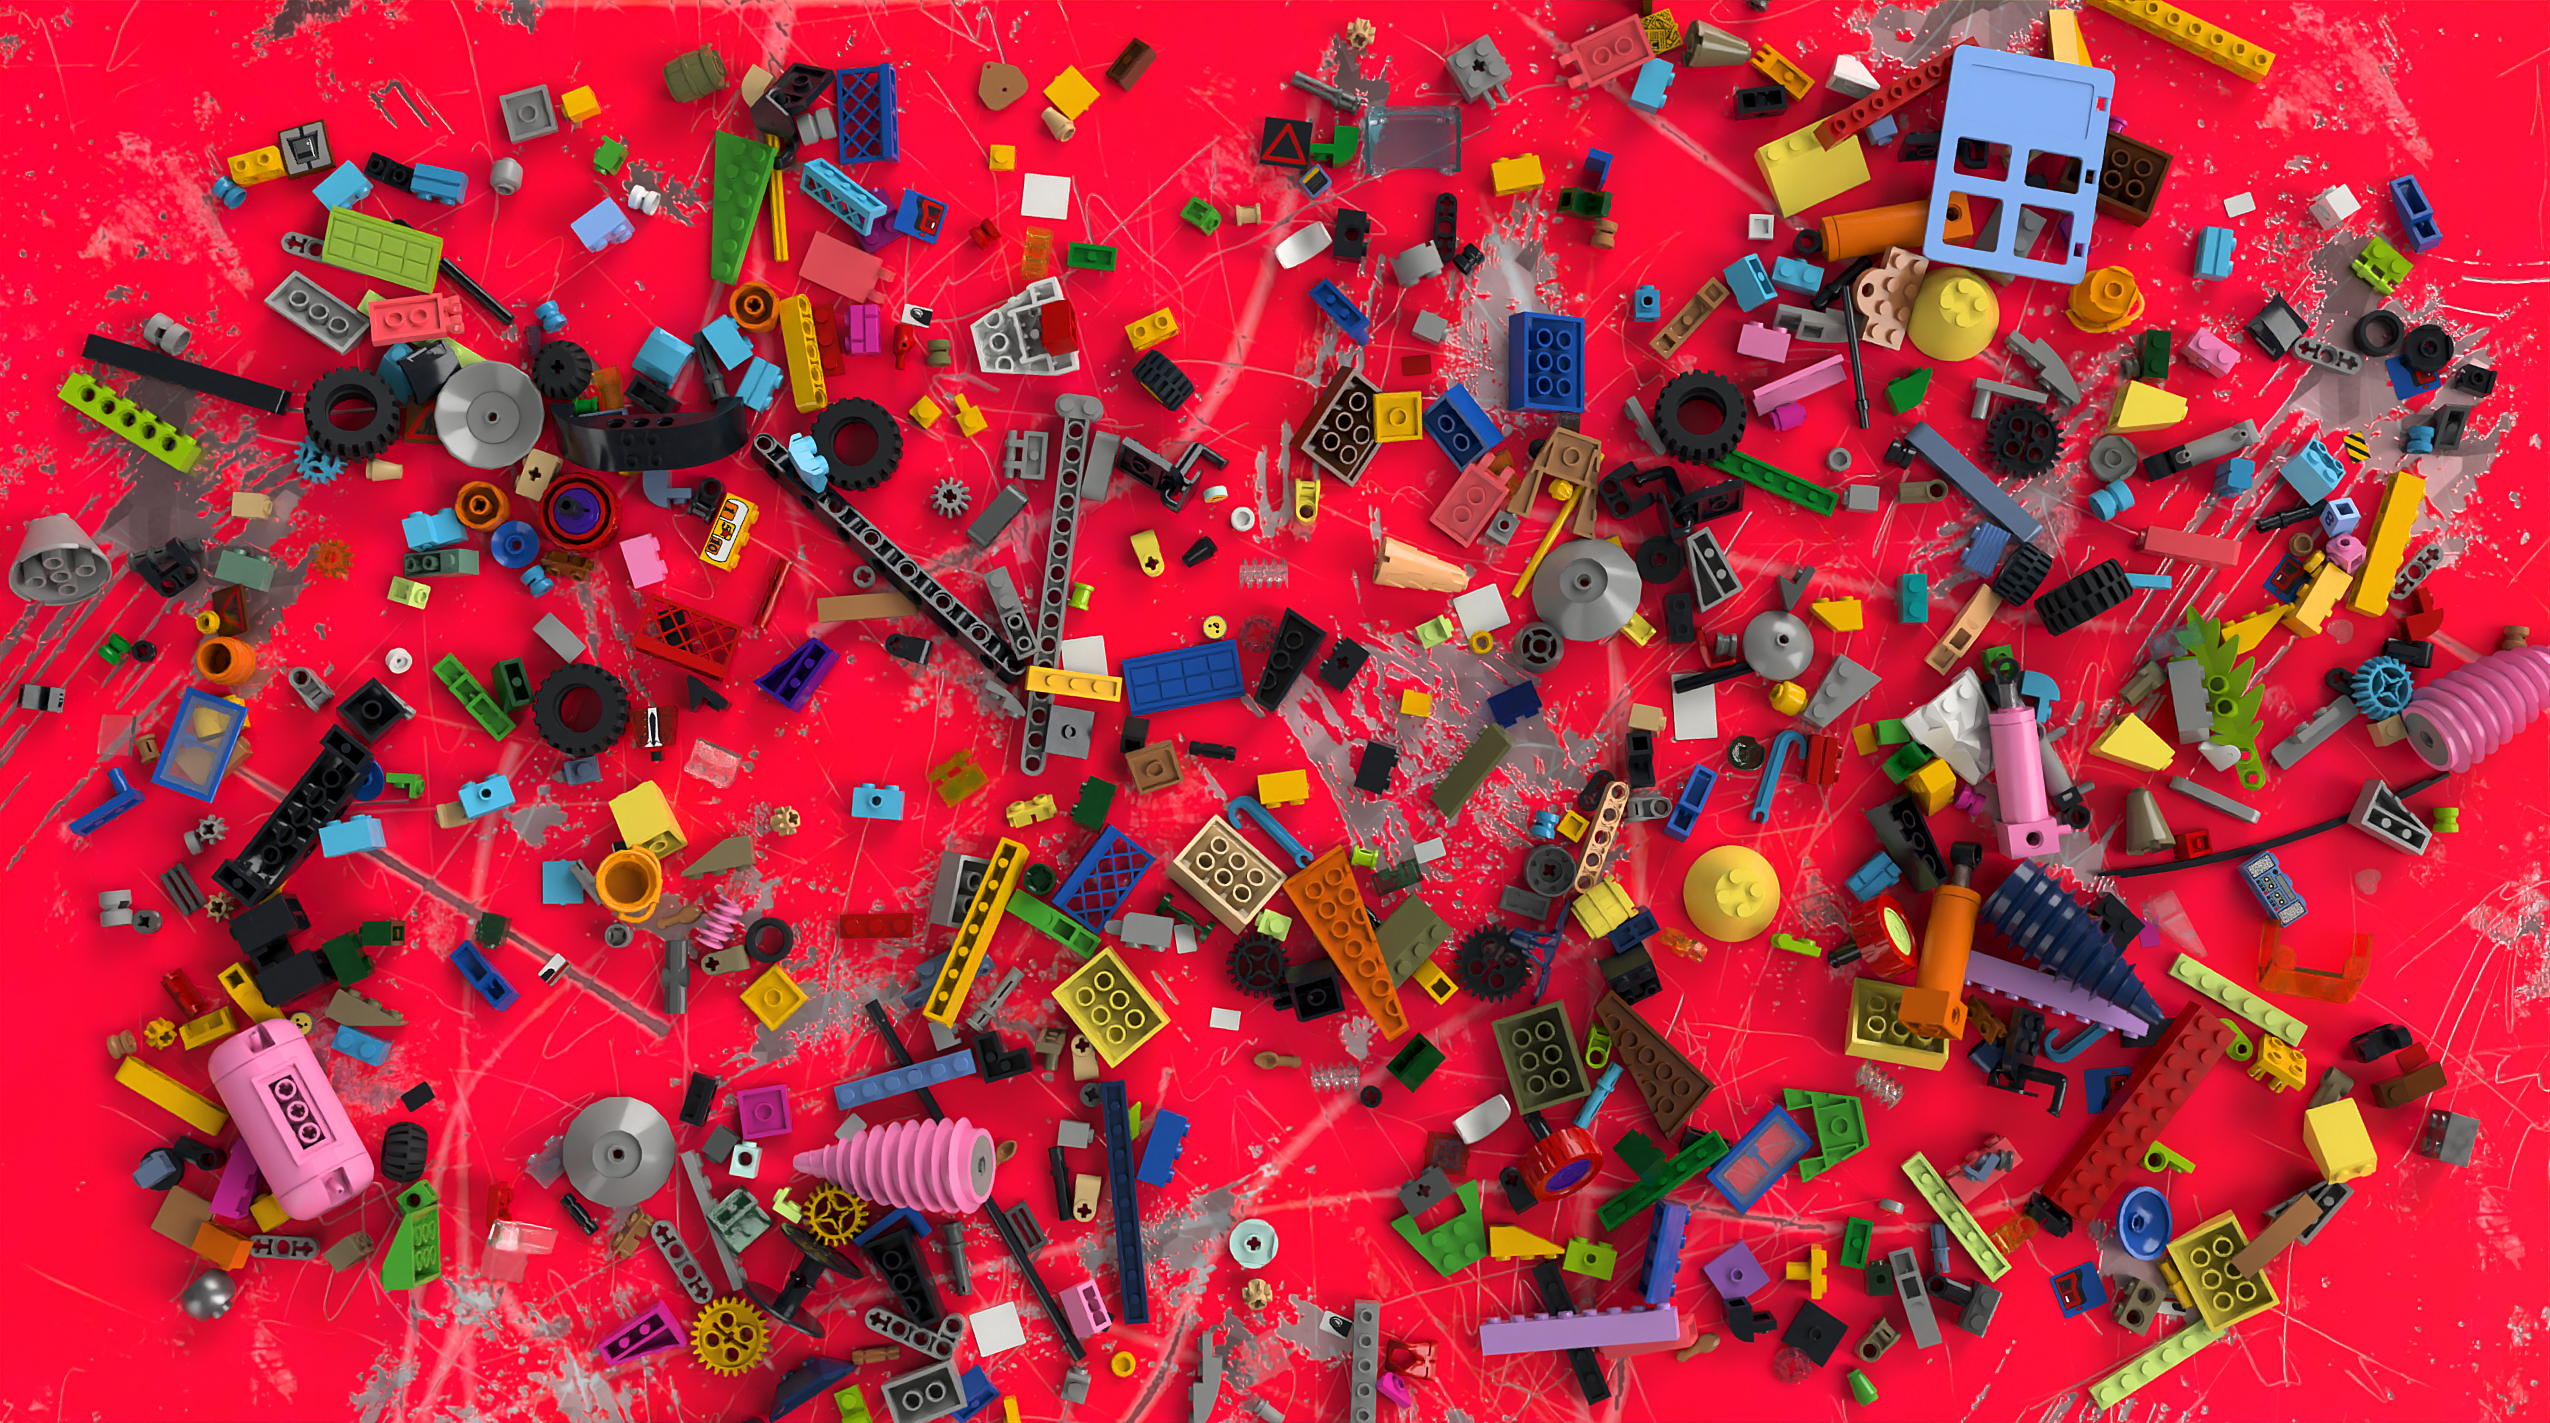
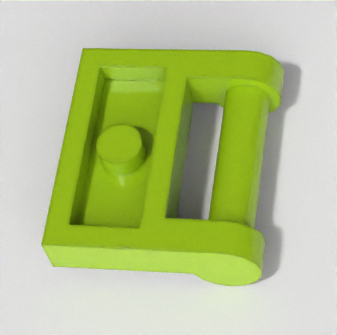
M1775 933L1770 938V942L1774 947L1810 957L1820 956L1821 948L1815 946V941L1804 938H1797V941H1794L1789 934Z

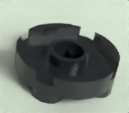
M2433 324L2421 325L2408 333L2403 343V355L2407 366L2422 373H2433L2442 369L2451 360L2454 353V344L2449 334L2446 335L2441 330V327ZM2426 343H2428L2429 347H2433V351L2429 354H2426L2423 350Z
M1654 536L1641 544L1635 556V564L1642 579L1652 584H1666L1675 579L1683 569L1684 554L1674 540L1666 536ZM1657 554H1661L1662 558H1666V563H1662L1661 567H1658L1657 563L1653 562V558H1656Z

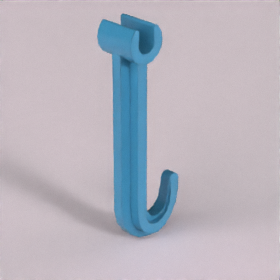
M1787 730L1781 732L1775 738L1754 807L1749 812V821L1755 820L1757 812L1761 814L1759 824H1763L1768 820V810L1790 741H1798L1800 745L1798 758L1801 760L1805 758L1807 743L1806 739L1799 732Z
M1240 796L1232 800L1227 813L1230 822L1235 828L1240 829L1242 827L1235 816V810L1241 807L1295 859L1296 864L1300 868L1307 867L1302 861L1303 855L1307 856L1310 861L1314 860L1313 853L1306 850L1257 800L1250 796Z
M2095 1022L2063 1047L2053 1050L2050 1043L2060 1032L2058 1028H2054L2045 1036L2043 1050L2050 1060L2058 1063L2067 1062L2109 1031L2099 1028L2100 1023Z

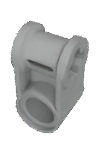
M295 667L290 671L288 676L290 684L315 712L320 710L319 706L327 699L335 697L332 689L312 669ZM304 671L307 675V681L301 684L298 677Z
M1662 796L1628 798L1626 802L1628 808L1626 823L1667 817L1672 811V804L1668 798ZM1655 802H1665L1667 810L1664 814L1655 812Z

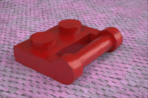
M499 1182L489 1186L486 1227L491 1231H496L501 1226H508L513 1220L511 1213H509V1203H512L514 1196L511 1182Z

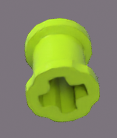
M1074 582V593L1067 605L1088 611L1089 597L1095 588Z
M1355 844L1350 865H1362L1369 867L1370 870H1374L1379 850L1371 851L1359 848V845Z

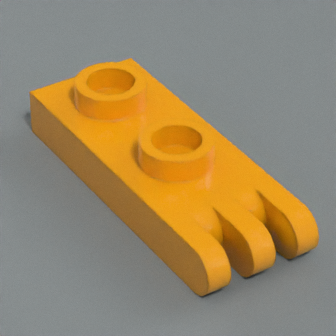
M1764 43L1761 48L1767 55L1758 50L1755 55L1761 62L1752 57L1749 61L1750 64L1776 85H1785V92L1799 102L1815 81L1767 43Z

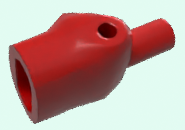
M898 324L894 327L893 352L896 355V370H905L906 353L916 343L913 338L912 325Z

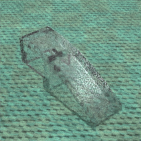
M495 1220L487 1244L494 1249L511 1252L551 1254L558 1230L515 1221L510 1223Z

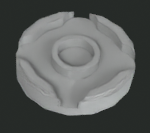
M2108 435L2096 441L2091 447L2088 461L2092 473L2098 479L2112 483L2117 479L2123 481L2131 476L2136 469L2138 456L2134 445L2128 439L2122 436Z

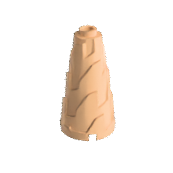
M1387 536L1384 537L1377 554L1378 562L1374 566L1372 580L1374 584L1398 588L1410 587L1426 591L1428 589L1442 592H1461L1462 589L1466 590L1469 576H1466V572L1461 570V568L1441 561L1436 556L1421 552L1413 546Z

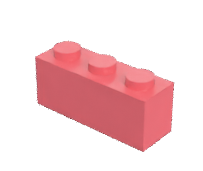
M1993 1135L1984 1142L1986 1146L1978 1151L1976 1149L1970 1152L1965 1157L1966 1161L1963 1164L1975 1170V1162L1982 1153L1986 1154L1988 1151L1997 1155L1999 1149H2003L2005 1153L2008 1150L2013 1151L2012 1169L2021 1163L2023 1159L2005 1136L1999 1135L1997 1137ZM1956 1164L1946 1171L1947 1176L1943 1180L1957 1199L1966 1205L2008 1172H2005L2004 1169L1997 1171L1994 1168L1984 1183L1978 1180L1973 1183L1962 1175L1964 1170Z

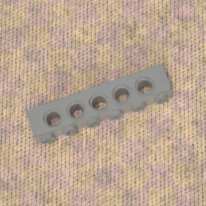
M1354 1299L1350 1423H1375L1379 1300Z

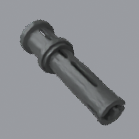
M1298 70L1291 81L1292 85L1330 101L1331 105L1335 108L1339 106L1350 111L1353 116L1358 112L1363 100L1361 95L1357 97L1346 92L1343 87H1332ZM1308 82V83H1310V84H1312V85H1315V86H1317V87L1323 89L1324 91H1321V90H1319V89H1317V88H1315V87H1313V86H1310V85H1308V84H1306V83Z
M702 331L696 332L692 335L705 375L703 384L707 386L709 391V403L712 405L718 404L719 397H730V394L726 393L723 383L725 378L718 371L709 341Z
M200 536L183 541L193 553L205 551L204 542ZM150 546L145 551L127 553L128 564L133 573L139 572L136 568V563L146 556L152 559L158 567L161 565V562L174 559L166 546L160 548Z
M962 1220L941 1224L947 1241L945 1249L950 1251L957 1295L959 1297L964 1296L965 1293L966 1295L973 1293L964 1252L967 1242L963 1240Z

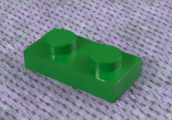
M1070 242L1067 267L1115 273L1118 249L1111 246Z
M1848 1216L1839 1258L1840 1265L1864 1270L1873 1221Z

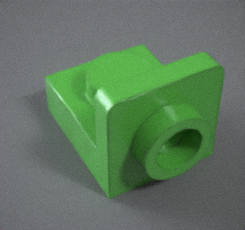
M1194 195L1180 213L1183 219L1200 228L1208 236L1218 228L1222 220V216L1213 206Z
M386 773V782L394 783L395 788H409L410 783L409 798H421V794L425 790V781L422 779V774Z

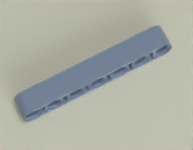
M1919 421L1904 437L1903 440L1908 446L1917 449L1916 453L2000 528L2010 533V536L2021 545L2028 541L2032 544L2044 531V528L2037 520L1928 424Z

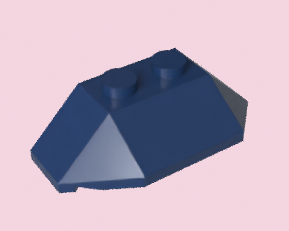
M824 1355L817 1359L814 1356L806 1359L801 1363L803 1368L796 1372L791 1369L781 1376L782 1381L777 1385L769 1418L770 1422L774 1423L853 1372L858 1366L854 1365L851 1361Z

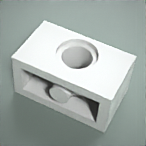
M2345 184L2339 188H2336L2335 185L2331 186L2315 197L2316 203L2309 207L2325 231L2361 208Z

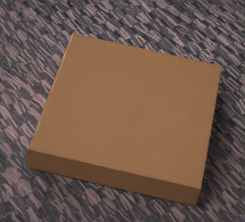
M1171 739L1125 753L1139 796L1185 781Z
M175 1185L171 1188L150 1228L191 1249L202 1222L211 1221L215 1214L209 1212L212 1202L180 1185Z

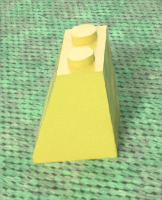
M2131 380L2118 389L2104 433L2109 435L2167 429L2185 418L2188 407L2185 406L2187 399Z
M2133 713L2119 715L2087 749L2090 754L2144 772L2166 769L2173 761L2171 757L2175 753L2173 749Z
M652 780L639 784L637 788L620 794L616 799L609 802L628 850H630L631 845L635 844L652 851L660 860L689 845L661 789Z
M2353 1098L2305 1111L2303 1141L2328 1185L2343 1183L2349 1179L2368 1176L2376 1172L2377 1155Z

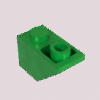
M1919 367L1909 372L1910 377L1904 380L1901 377H1897L1887 382L1888 387L1883 390V393L1894 416L1911 410L1922 403L1933 372L1931 367L1925 370Z

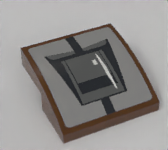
M324 119L278 132L281 153L290 180L336 168L334 149L330 144L328 128Z

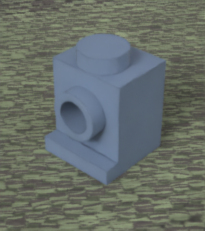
M163 1150L152 1153L151 1157L138 1164L140 1168L133 1173L132 1177L139 1187L147 1189L176 1171V1168Z

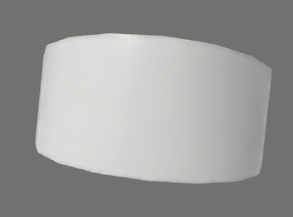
M1319 221L1306 226L1288 237L1276 247L1275 254L1283 268L1289 269L1320 253L1332 243V239L1323 223Z
M2216 733V734H2214V735H2212V736L2223 735V734ZM2210 740L2202 741L2198 745L2199 751L2219 772L2238 762L2241 756L2239 749L2233 745L2221 746Z
M1499 1094L1462 1115L1452 1124L1464 1143L1472 1144L1499 1128L1509 1118L1511 1108L1504 1096Z

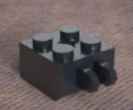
M1330 956L1283 969L1286 983L1272 988L1269 992L1273 999H1277L1273 1004L1274 1009L1282 1011L1293 1008L1299 1022H1307L1345 1010Z

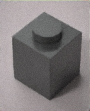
M724 1124L717 1125L701 1150L706 1153L705 1157L715 1164L717 1162L723 1163L730 1156L734 1146L738 1144L742 1137Z

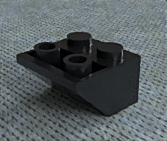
M1641 941L1620 954L1616 952L1597 961L1608 989H1612L1629 1006L1663 990L1653 961Z

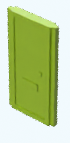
M332 205L322 252V261L432 294L443 247V238Z

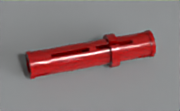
M779 558L772 578L769 577L768 579L770 583L752 623L753 625L767 630L783 588L786 589L787 587L786 580L794 563Z

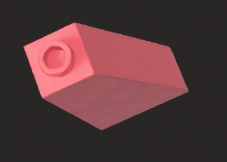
M2150 525L2139 531L2136 544L2139 545L2138 552L2221 571L2237 566L2242 544L2239 541Z
M1694 1313L1678 1316L1680 1328L1678 1340L1599 1346V1350L1601 1353H1604L1605 1360L1691 1347L1698 1338Z

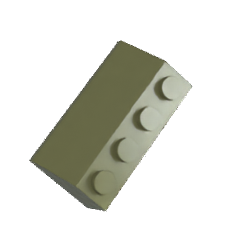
M1494 721L1490 726L1485 723L1477 733L1480 737L1475 744L1470 742L1462 751V754L1465 755L1460 762L1455 760L1447 769L1449 776L1444 781L1440 778L1431 789L1435 792L1431 799L1449 820L1456 815L1516 740Z
M1413 892L1374 931L1395 990L1404 983L1453 931Z

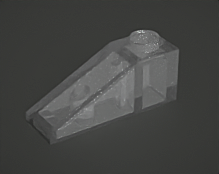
M2166 890L2141 904L2144 909L2142 910V915L2148 923H2151L2196 957L2208 955L2173 890Z

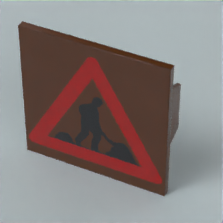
M414 395L407 396L405 443L444 445L438 437L434 419L438 396H434L421 404H415Z
M242 583L213 592L214 612L220 620L217 630L218 637H232L250 631Z

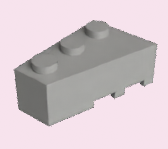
M1843 654L1836 655L1799 717L1814 727L1822 729L1881 681L1882 678Z

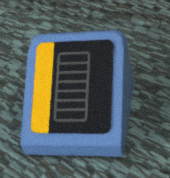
M1318 163L1299 180V183L1313 200L1332 186L1331 179Z

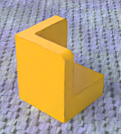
M1404 689L1400 714L1428 719L1432 696Z

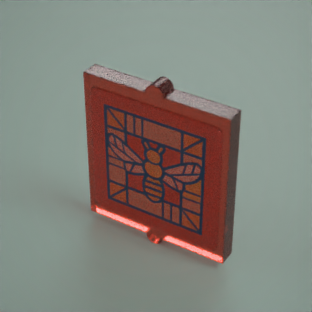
M1428 1131L1426 1148L1423 1150L1425 1153L1423 1170L1433 1165L1434 1169L1441 1166L1445 1174L1466 1176L1467 1161L1470 1158L1468 1153L1469 1144H1465L1459 1134Z

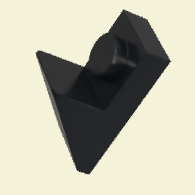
M689 675L687 677L692 712L697 713L707 699L709 700L707 705L717 712L720 709L727 712L733 705L695 676Z

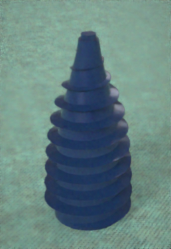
M2029 858L2023 861L1981 907L1979 913L1983 916L1980 925L1987 922L1994 924L1996 928L1993 938L2002 934L2007 935L2010 938L2007 950L2018 945L2025 949L2022 962L2032 957L2040 960L2037 973L2047 968L2056 971L2053 983L2064 978L2071 981L2070 993L2082 988L2090 992L2088 1001L2099 997L2108 1001V1007L2115 1005L2146 1024L2156 1026L2165 1017L2162 1014L2163 1010L2143 986L2145 982H2140L2133 970L2136 963L2128 965L2123 957L2127 946L2117 949L2114 946L2112 939L2116 930L2104 933L2099 927L2104 915L2091 919L2087 914L2091 901L2078 905L2074 900L2077 888L2065 892L2060 887L2064 875L2051 879L2046 874L2050 862L2038 867Z

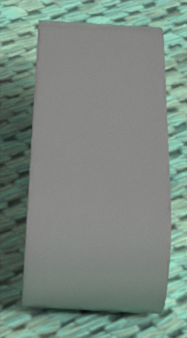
M1097 430L1080 497L1102 503L1105 502L1121 436Z

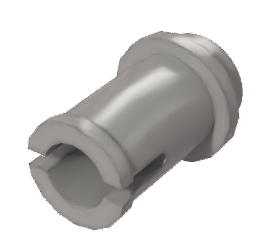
M1261 1398L1253 1408V1411L1256 1412L1255 1416H1261L1269 1423H1282L1285 1415L1268 1404L1269 1401L1267 1399L1264 1401Z

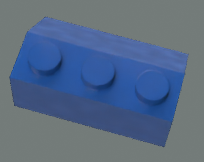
M1461 383L1447 390L1422 413V425L1461 473L1465 471L1471 462L1477 463L1488 451L1491 452L1505 439Z

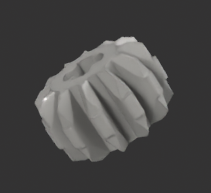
M949 477V484H946L941 479L940 483L943 487L939 488L934 485L933 489L938 494L930 495L932 500H938L933 503L932 507L934 509L940 508L938 514L941 516L946 511L948 518H953V511L959 517L962 516V512L959 509L962 507L968 510L969 506L964 501L972 500L971 496L964 495L970 491L969 487L961 488L963 486L962 480H958L954 485L953 477ZM953 492L955 497H957L956 500L952 499L953 503H949L945 499L946 495L949 496L948 493Z

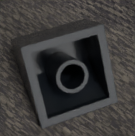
M375 677L370 679L336 708V716L368 749H371L383 739L407 714V711Z

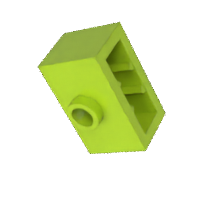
M1577 1235L1574 1236V1239L1567 1238L1565 1254H1563L1561 1263L1563 1269L1611 1281L1617 1251L1612 1249V1244L1598 1241L1597 1245L1588 1243V1238Z

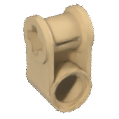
M1079 1033L1074 1036L1071 1044L1075 1081L1099 1078L1095 1048L1084 1033ZM1081 1038H1084L1085 1042H1089L1085 1050H1081L1079 1046L1076 1047Z
M1077 1174L1073 1211L1075 1218L1081 1222H1088L1095 1216L1101 1188V1176ZM1084 1204H1088V1209L1092 1211L1086 1217H1083L1082 1212L1078 1211V1208H1082Z

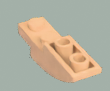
M1983 583L1953 619L1954 623L1924 660L1941 674L1945 675L1959 657L1961 658L1976 640L2003 598Z

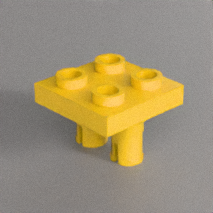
M2264 1033L2259 1039L2258 1059L2248 1068L2247 1072L2252 1078L2257 1074L2255 1076L2256 1080H2260L2267 1071L2273 1074L2274 1078L2268 1082V1086L2272 1090L2278 1087L2275 1090L2276 1093H2281L2287 1085L2300 1091L2305 1086L2307 1059L2299 1051L2292 1050L2284 1045L2280 1039Z
M1811 1244V1260L1809 1262H1787V1279L1809 1280L1812 1283V1299H1822V1293H1827L1826 1275H1821V1268H1826V1250H1821V1244Z

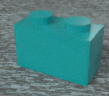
M1902 574L1897 577L1898 625L1924 624L1928 622L1927 574Z

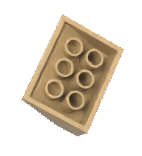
M1217 814L1211 818L1165 871L1166 874L1237 936L1288 878L1286 874Z

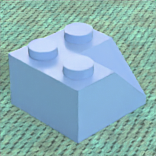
M610 197L570 224L586 248L592 253L594 251H601L608 243L617 244L629 240L633 235L632 233L636 230Z

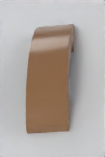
M1712 276L1648 345L1664 360H1667L1730 292Z

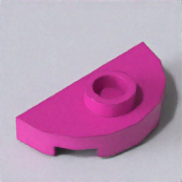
M1390 1372L1377 1380L1376 1389L1402 1408L1411 1407L1410 1396L1401 1377Z

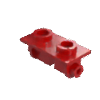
M178 968L172 974L169 972L162 977L163 981L160 983L189 1021L209 1006L181 968Z

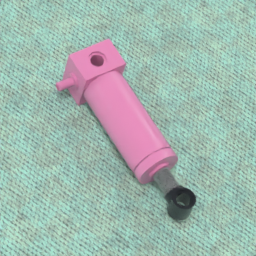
M1998 656L1992 660L1990 672L1995 677L1996 685L1999 687L2001 707L1998 710L1988 712L1987 715L2002 818L1995 820L1999 852L2012 860L2060 852L2058 836L2070 834L2072 829L2069 824L2057 826L2056 818L2048 815L2034 707L2019 705L2016 687L2017 677L2020 673L2019 663L2013 658ZM2007 662L2010 667L2007 674L2002 675L2000 668L2002 664Z

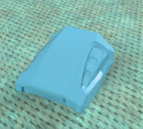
M656 326L637 354L632 367L671 390L673 388L672 384L678 380L682 368L690 361L691 352L694 354L696 349Z
M799 432L791 436L788 451L789 459L803 482L817 493H820L824 490L827 483V478L824 476L829 472L827 461L822 455L813 456V454L817 453V447L813 438L809 435L802 438Z

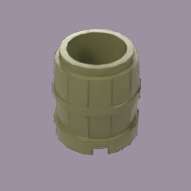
M708 42L701 45L697 50L682 53L679 57L667 62L666 66L663 67L666 84L677 102L687 103L696 99H702L716 90L721 91L730 86V81L725 82L724 76L728 75L725 65L718 51H711V43Z

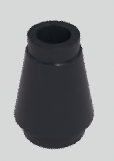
M1206 535L1203 538L1200 537L1181 557L1185 564L1191 568L1214 557V553L1218 551V548L1211 538Z

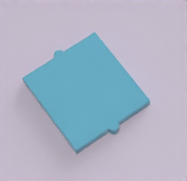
M561 859L560 861L543 862V904L560 903L561 906H565L566 903H584V890L580 888V882L568 869L577 861Z

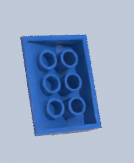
M1526 311L1509 316V411L1526 413H1585V318Z
M1659 1199L1655 1203L1637 1294L1645 1303H1668L1669 1297L1674 1296L1676 1283L1673 1282L1674 1273L1679 1272L1681 1259L1678 1258L1679 1249L1684 1248L1686 1240L1683 1229L1684 1225L1689 1224L1691 1211L1688 1210V1206L1684 1203L1666 1199Z

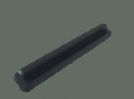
M443 257L440 260L439 268L501 322L509 326L515 320V316L452 261L447 257Z
M1746 660L1675 681L1674 689L1677 694L1755 671Z

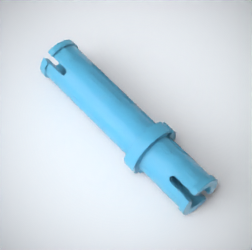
M1613 1061L1610 1062L1602 1077L1597 1079V1085L1579 1114L1573 1120L1575 1125L1587 1130L1605 1098L1610 1092H1613V1086L1625 1070Z

